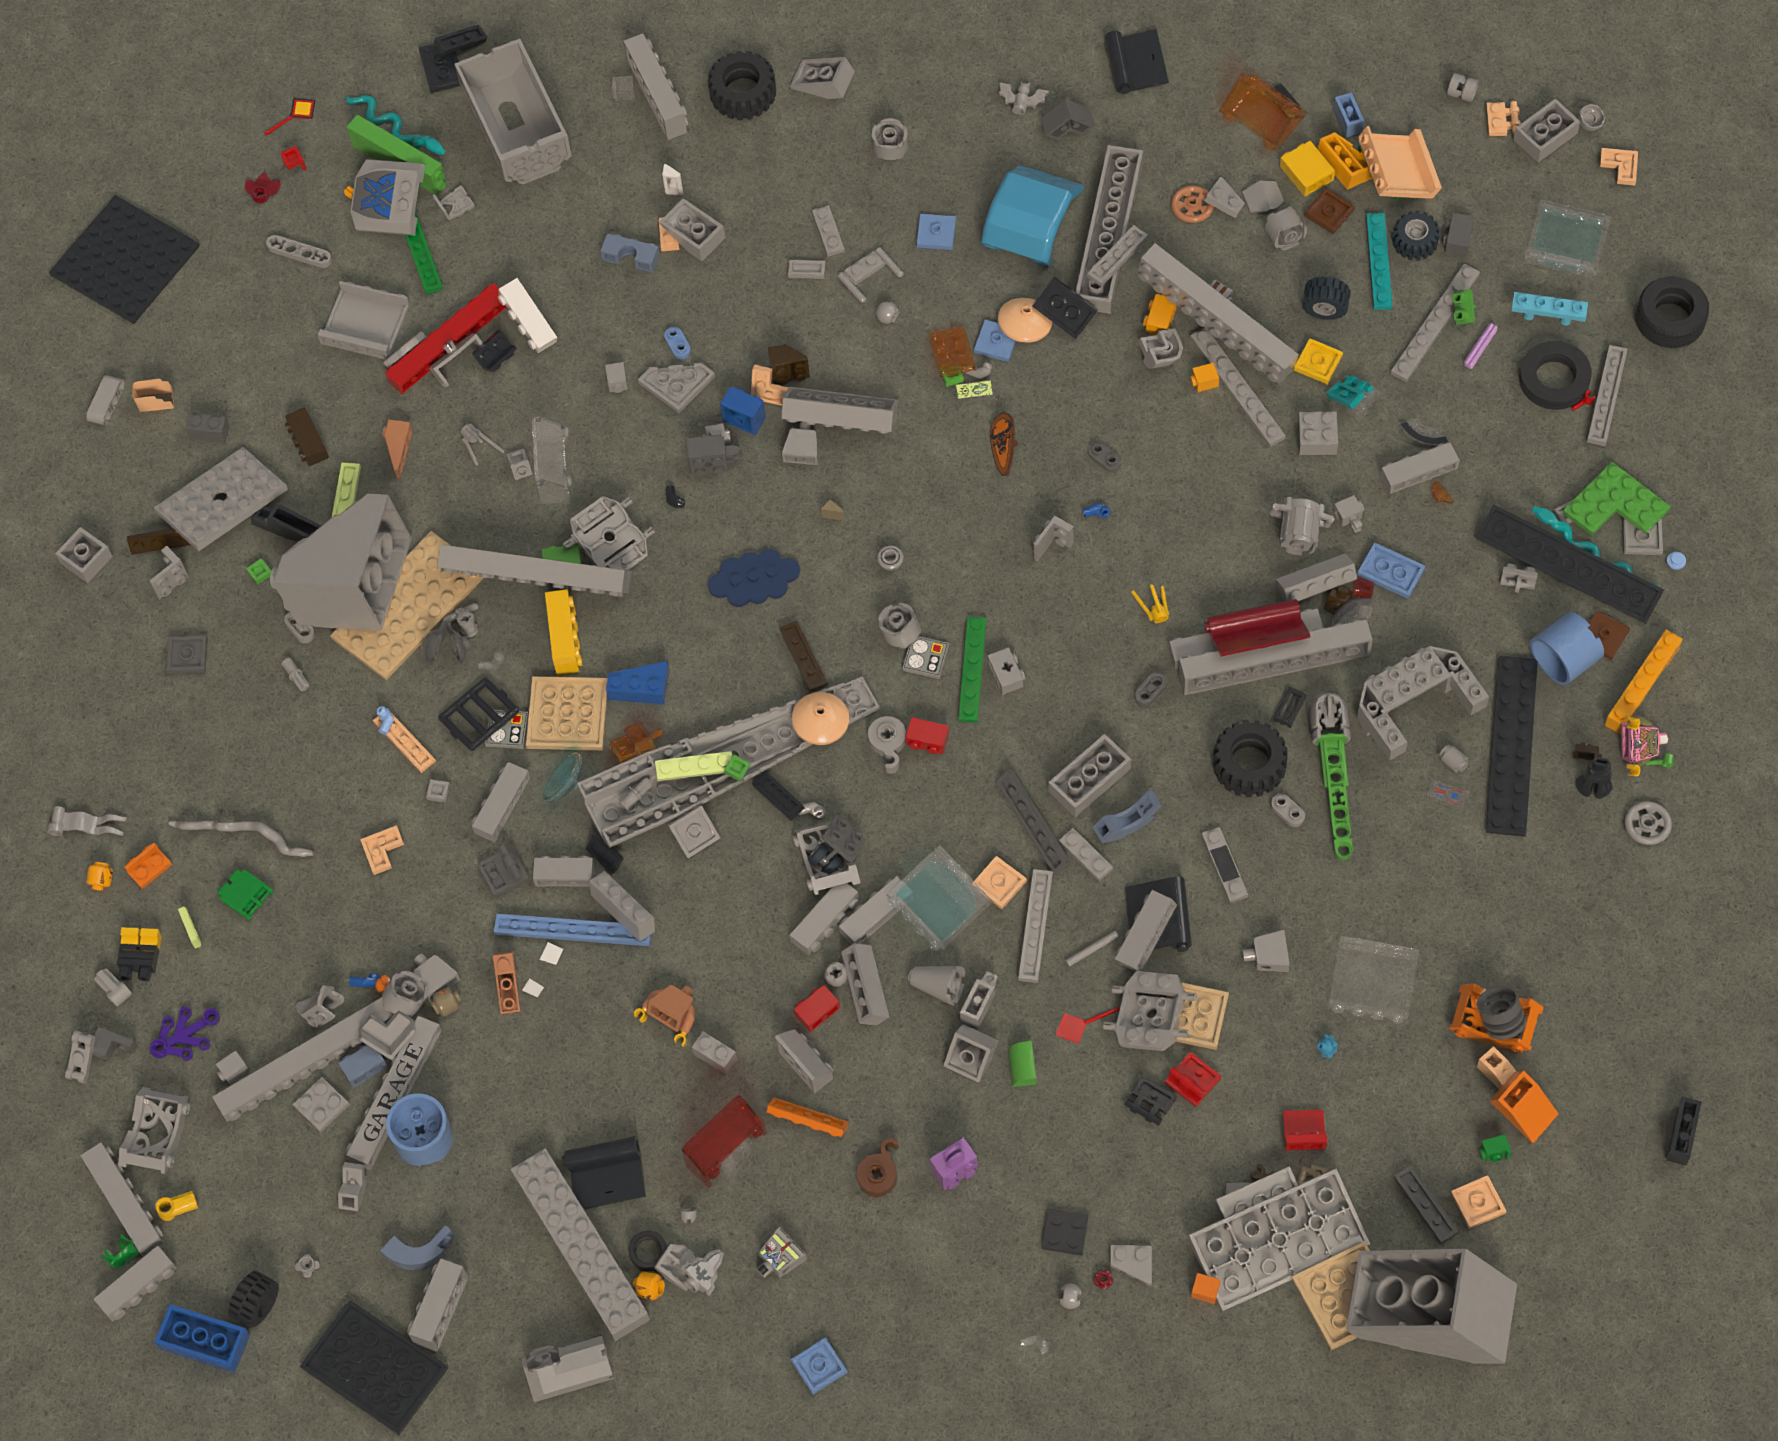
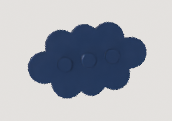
M766 549L759 555L748 552L741 556L740 559L728 558L723 561L720 567L721 573L713 575L709 579L708 590L714 597H727L728 602L735 607L745 606L749 601L761 604L768 597L773 599L783 597L788 590L787 583L793 582L799 577L800 566L794 559H781L780 554L772 549Z

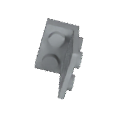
M1054 516L1051 521L1048 520L1044 525V531L1041 535L1038 534L1033 541L1034 560L1039 561L1053 540L1059 546H1066L1070 549L1074 543V526L1057 516Z
M168 546L161 550L164 556L162 559L167 567L149 581L159 600L162 597L168 596L173 588L177 585H182L186 578L189 577L181 560Z

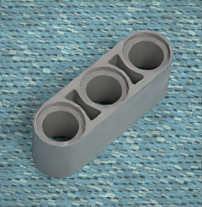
M109 375L103 377L87 411V421L104 426L108 424L107 420L110 419L115 409L114 405L117 404L122 394L121 390L125 387L123 379Z

